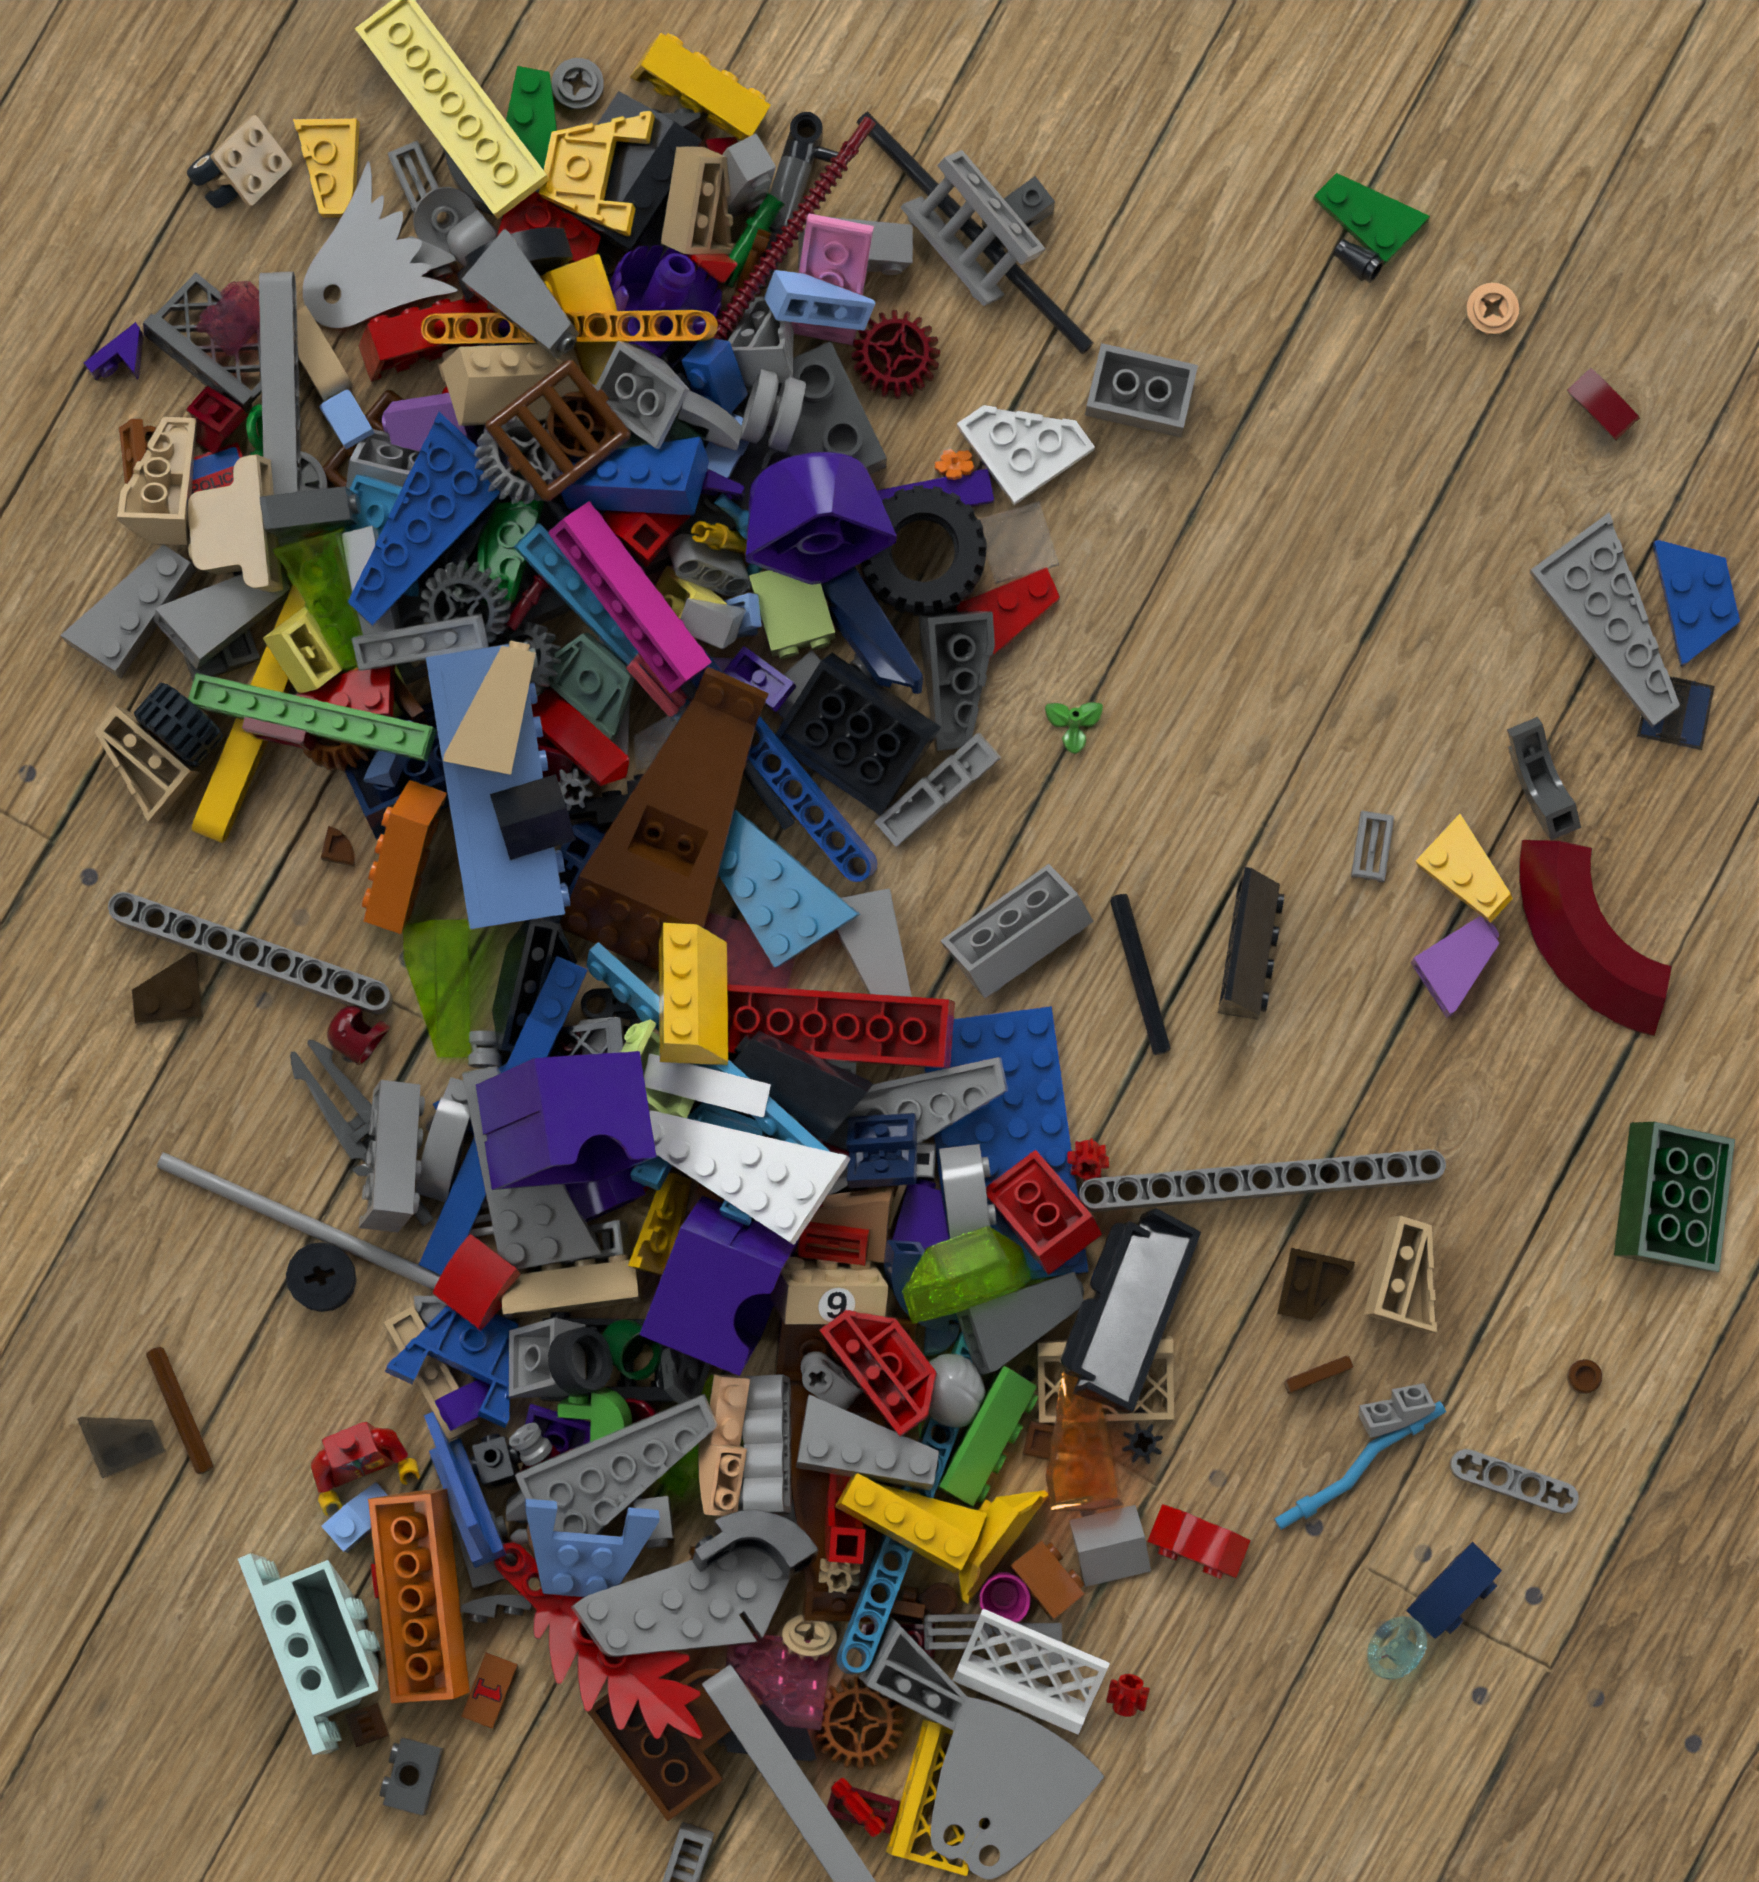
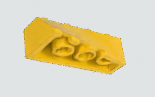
M859 1473L851 1476L835 1506L954 1574L962 1570L977 1542L987 1515L985 1512L875 1483Z

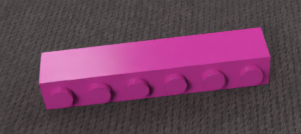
M590 501L566 516L548 532L670 694L712 663L704 649L687 630L683 621L677 617L665 601L663 595L655 588L641 566L636 563L624 547L622 541L617 538Z

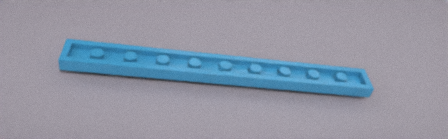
M598 942L588 953L586 966L590 974L596 980L606 983L619 1001L627 1002L636 1011L642 1022L649 1019L653 1020L656 1023L655 1029L659 1031V996ZM728 1060V1065L693 1064L748 1078L730 1060ZM769 1096L764 1118L751 1115L758 1121L760 1128L766 1134L773 1135L778 1140L829 1151Z

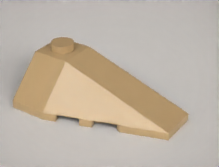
M163 417L147 444L148 449L142 460L137 461L133 468L134 474L128 484L125 483L120 491L117 514L118 522L153 544L187 545L189 533L187 505L192 495L196 418Z

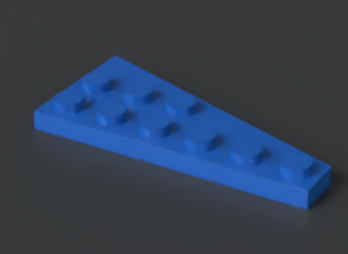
M438 411L429 434L420 449L418 457L406 478L387 522L348 600V604L372 627L497 499L500 493L497 489L488 492L489 485L491 484L489 480L480 481V476L484 471L475 468L479 458L475 457L474 454L478 447L440 411Z

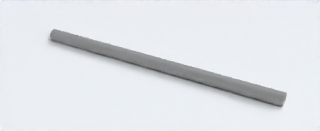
M165 1152L162 1153L158 1161L157 1168L328 1244L335 1245L344 1251L434 1290L441 1276L418 1264Z

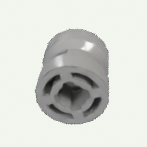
M470 1031L469 1043L472 1045V1053L468 1055V1066L477 1068L501 1067L502 1056L499 1054L495 1031Z

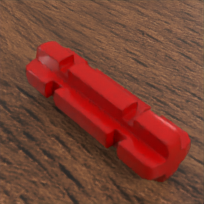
M840 1778L831 1786L832 1793L838 1799L841 1798L844 1801L842 1804L860 1824L863 1823L865 1825L864 1829L871 1837L878 1836L885 1829V1823L878 1815L876 1817L873 1815L874 1811L857 1791L853 1792L851 1790L852 1786L845 1778Z

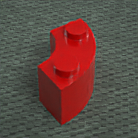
M1162 1504L1147 1542L1159 1547L1157 1554L1177 1561L1178 1556L1204 1566L1203 1573L1221 1579L1223 1574L1234 1578L1237 1577L1251 1540L1192 1514Z

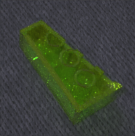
M340 527L282 543L272 550L277 559L282 561L288 572L287 576L293 586L296 585L306 602L304 605L310 615L313 614L321 628V634L341 668L344 669L357 665L352 638L361 636L363 633L358 613L348 604L352 588L341 535L346 533L345 527Z

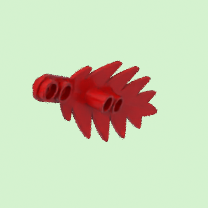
M517 1543L503 1544L506 1554L515 1556L516 1564L508 1566L505 1563V1556L494 1560L495 1568L536 1609L533 1622L534 1637L536 1639L541 1638L549 1625V1655L554 1679L557 1684L563 1682L578 1652V1683L582 1704L586 1712L591 1711L607 1679L609 1704L618 1730L624 1729L638 1701L643 1719L655 1739L661 1737L667 1724L695 1739L702 1738L703 1735L698 1724L684 1706L698 1698L700 1691L679 1682L659 1678L688 1662L690 1659L688 1655L669 1651L620 1657L606 1656L600 1651L571 1609V1606L584 1597L543 1594L541 1582L539 1590H532L529 1587L530 1579L536 1578L540 1581L536 1560Z

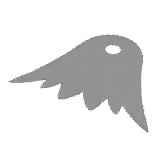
M369 161L363 170L358 186L345 212L328 240L313 259L303 282L304 304L317 322L331 328L349 327L411 301L458 291L455 287L444 282L422 277L432 268L430 264L410 263L420 250L423 241L417 238L397 240L403 222L402 211L380 219L384 205V196L381 195L371 203L372 174ZM331 284L337 285L341 290V297L334 304L327 303L323 296L325 288Z

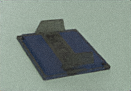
M1670 677L1680 704L1679 708L1653 728L1641 715L1637 737L1702 750L1715 686Z

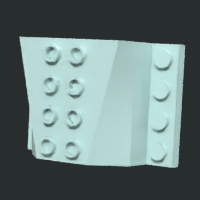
M251 1553L238 1558L312 1755L328 1754L338 1750L337 1742L342 1740L336 1722L329 1721L327 1717L358 1705L363 1697L378 1691L379 1659L376 1652L380 1651L381 1647L375 1632L368 1631L364 1620L369 1617L362 1599L359 1600L354 1597L329 1560L280 1579L274 1561H267L265 1557Z

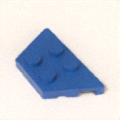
M1657 540L1653 542L1654 553L1680 666H1683L1740 622L1725 557Z

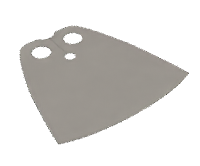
M966 1697L939 1777L931 1820L932 1846L936 1852L948 1859H964L970 1871L981 1878H997L1015 1867L1045 1842L1090 1795L1104 1778V1775L1080 1751L1042 1725L1000 1705ZM982 1818L990 1820L991 1824L988 1829L983 1830L979 1827V1821ZM950 1825H959L963 1828L965 1837L959 1845L950 1846L943 1839L944 1831ZM986 1845L996 1846L1000 1852L999 1861L993 1866H985L979 1860L980 1850Z

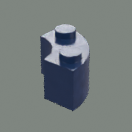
M1472 1541L1418 1595L1406 1611L1434 1639L1445 1630L1451 1634L1464 1621L1460 1615L1479 1596L1484 1600L1497 1587L1493 1580L1502 1570Z

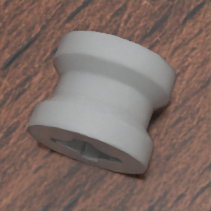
M536 1423L523 1425L509 1439V1444L515 1451L520 1452V1459L527 1466L542 1461L552 1449V1444L547 1438L541 1436V1429Z

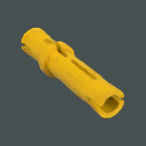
M698 521L693 525L691 534L699 535L692 536L694 541L705 543L715 550H721L722 548L746 555L747 540L739 532L729 530L726 525L720 523L711 525L704 521Z

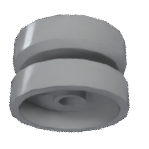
M760 368L745 409L740 439L756 444L762 439L766 427L769 426L767 433L768 448L786 452L800 419L806 382L789 377L783 382L779 394L776 395L779 383L777 373Z

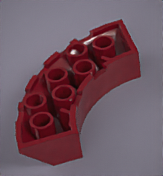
M1522 840L1519 858V883L1523 902L1522 907L1526 914L1531 935L1540 954L1544 956L1558 980L1569 991H1572L1580 1000L1586 1003L1587 1007L1591 1010L1597 1011L1609 1018L1613 1023L1654 1037L1666 1000L1672 966L1659 963L1637 952L1626 944L1608 924L1597 903L1592 886L1591 847L1562 841Z

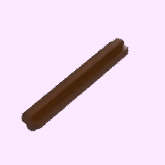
M162 1347L151 1349L146 1353V1357L194 1470L197 1474L210 1471L213 1468L212 1460L166 1352Z

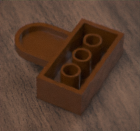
M712 1668L701 1669L690 1674L680 1682L700 1691L698 1698L684 1706L698 1724L703 1735L701 1739H695L681 1733L669 1724L666 1725L661 1737L655 1739L643 1719L638 1701L622 1730L616 1728L608 1694L594 1703L591 1711L587 1712L667 1821H670L724 1780L704 1751L732 1729L702 1686V1683L721 1670Z

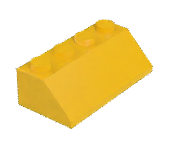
M599 254L554 269L540 276L564 312L617 311L615 299ZM600 318L595 324V330L598 335L603 336L607 332L608 324L604 318ZM570 319V321L572 322V324H573L574 327H575L574 321H573L572 319ZM617 342L575 343L574 348L581 371L592 384H597Z
M663 923L659 940L660 1062L728 1065L727 942L697 924Z

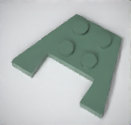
M583 633L555 653V658L560 659L561 663L554 664L553 669L558 674L557 676L549 675L548 680L550 686L615 744L635 678L628 672L626 666L590 633ZM540 686V693L536 694L537 697L548 687Z

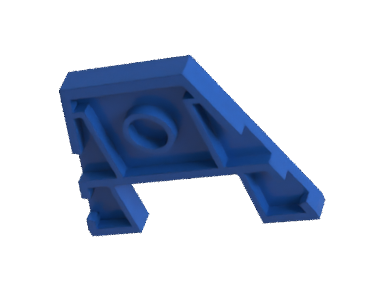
M446 1306L416 1338H413L405 1346L403 1351L388 1363L385 1372L412 1385L427 1355L490 1384L491 1387L477 1415L505 1428L509 1421L511 1398L509 1397V1330L518 1328V1324L495 1314L480 1331L450 1307Z

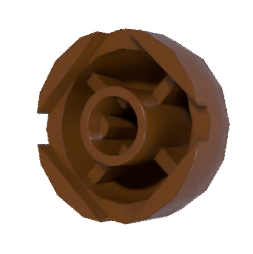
M581 391L569 392L561 397L599 445L611 437V428ZM551 407L545 421L547 433L568 459H583L589 453Z

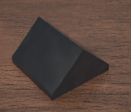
M556 774L490 794L510 860L576 840Z

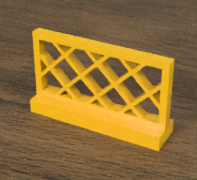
M923 1719L886 1853L967 1876L969 1866L964 1859L962 1860L961 1867L949 1864L945 1856L935 1850L923 1856L911 1853L914 1839L926 1832L931 1840V1824H927L922 1811L924 1805L936 1797L937 1790L931 1779L933 1772L943 1766L945 1754L941 1748L944 1733L953 1734V1730L948 1727ZM938 1755H940L942 1761L936 1764ZM930 1787L933 1794L927 1797V1793ZM983 1818L979 1821L980 1828L983 1822ZM920 1821L924 1828L917 1831ZM950 1825L956 1837L946 1843L950 1846L958 1841L961 1843L965 1837L964 1833L960 1834L956 1825ZM938 1853L941 1861L931 1859V1857Z

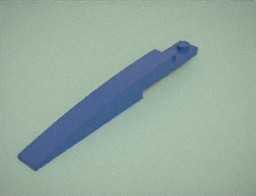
M556 957L503 1072L533 1058L550 1056L588 969L561 957ZM475 1136L419 1262L420 1266L440 1275L454 1253L471 1233L487 1197Z

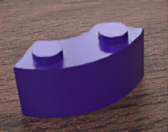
M634 1166L596 1182L564 1184L578 1212L583 1216L586 1223L619 1209L645 1195L641 1183L633 1181L630 1176Z

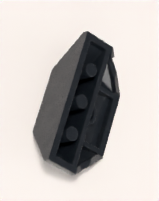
M539 919L525 920L506 946L492 1007L497 1046L500 1050L513 1051L556 957L558 956L577 964L561 924Z

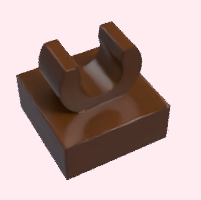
M904 1585L902 1601H894L888 1619L892 1617L894 1620L922 1624L925 1605L915 1603L917 1587Z
M379 1703L345 1715L356 1747L390 1736Z

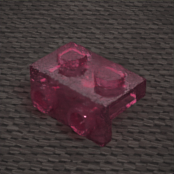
M233 281L221 291L220 295L222 298L216 305H210L201 313L199 317L201 321L195 327L199 333H207L228 356H234L260 327L259 290L250 281Z

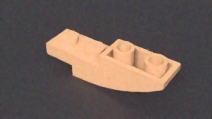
M714 1374L710 1408L718 1426L699 1442L698 1448L700 1492L703 1511L706 1515L725 1516L738 1511L747 1452L746 1448L740 1446L750 1379L744 1376Z

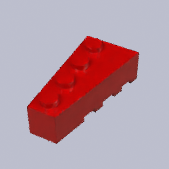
M463 296L462 299L453 302L450 299L439 300L433 303L432 307L422 310L419 307L408 308L402 311L399 316L389 318L388 315H381L371 319L358 345L370 381L381 379L380 372L393 367L396 368L397 373L410 369V365L423 357L425 360H429V362L440 359L444 352L453 347L481 345L434 344L428 342L421 332L422 322L427 316L445 313L496 312L488 309V304L483 300H479L477 303H466ZM473 319L466 326L467 334L471 338L478 332V325ZM439 320L435 324L434 332L437 337L441 338L445 334L446 326L443 321Z

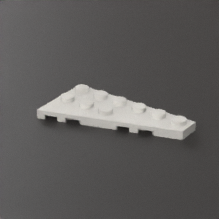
M650 1110L649 1112L656 1155L793 1245L851 1160V1158L842 1154Z

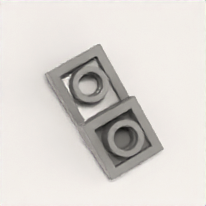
M688 391L679 409L678 419L686 421L693 426L706 428L705 440L713 442L719 447H727L737 451L742 429L738 421L719 405L699 394Z
M1422 1383L1392 1389L1390 1400L1359 1405L1358 1415L1371 1438L1399 1430L1421 1420L1434 1412L1436 1405L1425 1384Z

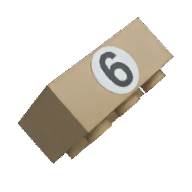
M789 1257L780 1272L770 1299L784 1324H828L846 1310L885 1317L888 1285L873 1261H867L865 1266L819 1259L817 1261H804L802 1258Z

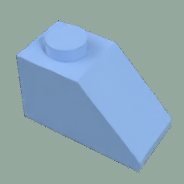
M377 1482L346 1503L321 1526L343 1552L348 1553L372 1532L368 1499L387 1496L386 1492Z

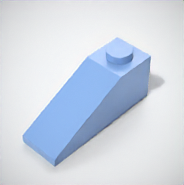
M774 270L764 296L776 320L863 331L876 304L873 299L812 276Z

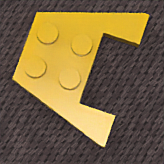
M652 111L640 112V116L626 119L624 116L612 118L611 122L599 125L589 123L553 131L544 166V172L550 180L540 187L539 194L541 197L622 235L630 236L636 208L632 203L604 201L616 142L649 144L655 119Z

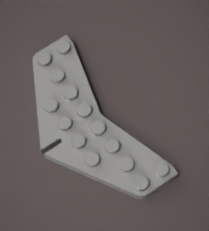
M792 1497L791 1513L778 1515L789 1519L797 1525ZM740 1507L738 1511H744L743 1507ZM740 1549L726 1555L702 1572L697 1569L692 1562L693 1560L588 1595L571 1606V1609L600 1651L609 1657L755 1643L757 1640L739 1614H743L759 1639L763 1638L790 1578H786L778 1565L767 1554L754 1549Z

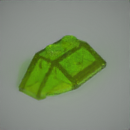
M984 1226L927 1247L915 1267L909 1282L904 1286L902 1293L911 1322L918 1323L958 1313L1017 1291L1032 1278L1022 1247L992 1227Z

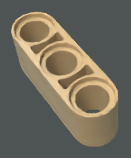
M305 305L298 309V359L325 402L342 391L353 387V384L307 306Z

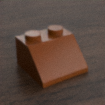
M1041 1540L1011 1564L1009 1568L1024 1581L1032 1597L1052 1621L1084 1595L1080 1588L1085 1584L1073 1569L1067 1572L1059 1563L1063 1556L1051 1542L1045 1545Z

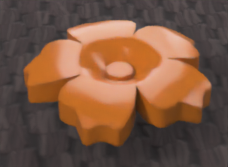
M952 449L944 450L943 455L940 456V461L935 462V471L940 475H946L948 480H956L962 478V475H970L975 470L973 461H971L973 458L972 453L966 450L958 451L956 454Z

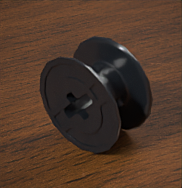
M324 1242L308 1244L299 1249L289 1261L286 1272L287 1287L293 1298L307 1309L318 1312L333 1311L344 1305L352 1296L357 1282L355 1266L349 1256L335 1245ZM322 1269L325 1273L335 1271L334 1276L325 1278L327 1282L325 1285H321L317 1281L308 1283V1279L318 1276L316 1271Z

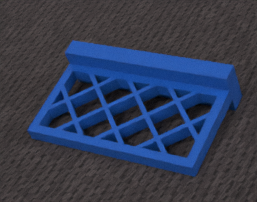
M434 1412L424 1415L436 1446L429 1453L442 1487L447 1489L449 1505L474 1567L477 1568L507 1555L461 1438L449 1442Z

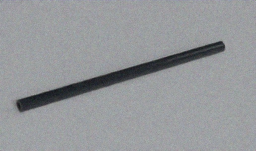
M868 111L865 112L856 123L859 125L865 116L872 119L876 125L869 133L871 139L929 196L939 184ZM949 194L938 205L950 219L961 208ZM972 217L960 228L972 242L983 232V229ZM994 240L982 251L994 265L1006 254ZM1015 263L1005 276L1081 354L1087 352L1094 342Z

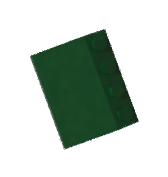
M1655 1121L1630 1123L1614 1256L1643 1262L1719 1272L1735 1139Z

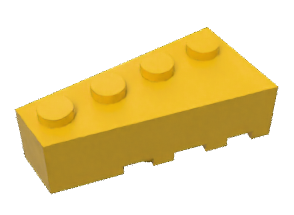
M660 33L648 46L630 78L639 83L642 78L647 79L654 86L653 91L663 97L666 95L673 97L675 95L680 98L679 102L683 108L692 109L694 113L700 112V115L702 112L708 114L706 119L709 123L740 141L752 136L771 104L765 101L766 97L754 88L746 89L737 83L739 79L727 70L720 72L711 66L710 59L696 51L692 53L682 47L683 42L676 36L669 33L666 35Z

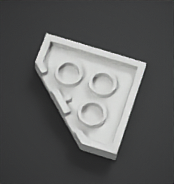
M983 405L957 423L959 431L985 467L988 468V471L1013 505L1019 503L1095 450V446L1075 420L1064 418L1060 420L1043 417L1040 414L1022 411L1012 412Z

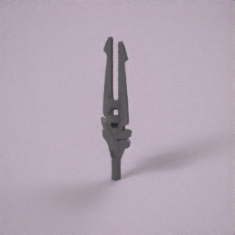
M309 1039L307 1042L308 1046L358 1115L353 1120L346 1122L301 1058L293 1051L290 1054L294 1079H301L307 1083L332 1131L350 1159L361 1158L366 1163L368 1146L370 1141H375V1136L371 1135L364 1141H361V1139L369 1134L372 1104L333 1064L332 1055L334 1052L326 1046ZM362 1164L354 1167L352 1170L358 1176H367L368 1173H371L372 1168ZM419 1199L418 1211L413 1214L421 1225L425 1226L434 1218Z

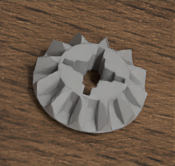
M584 58L568 59L561 63L553 73V93L559 103L568 106L571 110L574 108L585 110L591 104L597 103L598 98L603 92V75L597 65L590 60ZM581 72L583 84L588 87L580 88L575 96L573 86L568 84V82H575Z

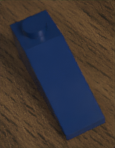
M591 821L573 825L572 828L576 840L563 844L560 849L565 872L559 873L560 884L565 883L567 885L569 899L583 867L606 833V831ZM563 914L543 917L542 919L559 924Z

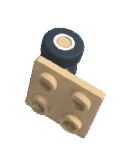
M251 115L216 150L199 157L188 168L187 176L196 186L207 184L211 191L205 195V199L214 208H221L227 205L238 195L247 206H252L292 167V162L256 115Z

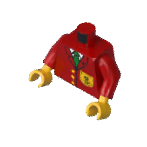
M368 1422L359 1423L322 1439V1450L317 1453L311 1462L315 1484L318 1492L321 1493L318 1497V1502L325 1516H328L326 1509L329 1505L336 1504L338 1510L343 1507L337 1493L332 1490L334 1487H339L395 1463H398L399 1478L404 1485L408 1484L406 1473H414L417 1479L420 1478L417 1461L413 1458H407L408 1453L397 1434L392 1429L376 1428Z

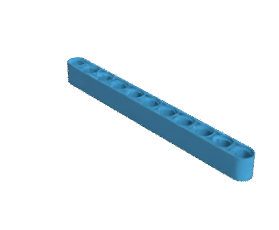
M961 1331L957 1336L951 1354L962 1355L972 1362L963 1332ZM928 1414L921 1431V1439L919 1438L918 1442L939 1451L934 1485L931 1491L901 1486V1490L909 1491L913 1489L920 1492L923 1496L934 1498L959 1428L944 1426ZM934 1426L941 1427L945 1431L946 1440L943 1444L936 1443L932 1439L931 1430ZM882 1534L837 1653V1665L846 1674H858L870 1666L913 1550ZM886 1553H892L897 1557L898 1567L895 1571H889L883 1565V1557ZM874 1585H880L885 1589L886 1599L883 1603H877L872 1599L871 1589ZM862 1617H868L874 1623V1631L869 1636L864 1635L859 1630L858 1624ZM850 1649H856L862 1655V1663L858 1668L850 1666L847 1662L846 1656Z

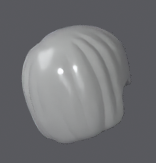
M939 1355L929 1362L937 1372L929 1415L944 1426L953 1428L967 1426L975 1420L980 1410V1405L985 1398V1387L976 1366L962 1355Z

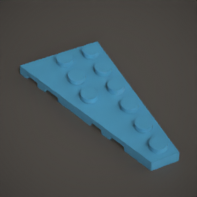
M735 809L718 875L775 968H778L861 914L845 903L832 889L825 886L812 875V872Z

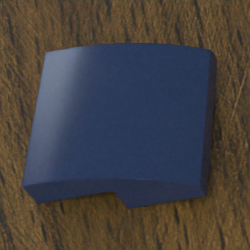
M916 1114L849 1117L846 1143L849 1158H851L848 1163L847 1172L849 1188L916 1184Z

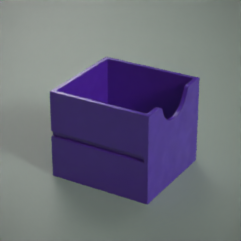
M640 1051L533 1058L476 1084L483 1135L487 1136V1141H484L492 1190L596 1182L656 1158Z
M702 1195L680 1227L639 1335L740 1376L761 1340L774 1306L770 1299L771 1292L774 1290L780 1272L788 1258L793 1257L799 1238L793 1245L760 1222L753 1221L747 1226L724 1217L720 1212L722 1203Z

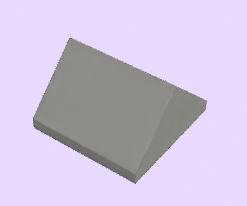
M1136 1505L1069 1520L1085 1587L1151 1572L1145 1535Z

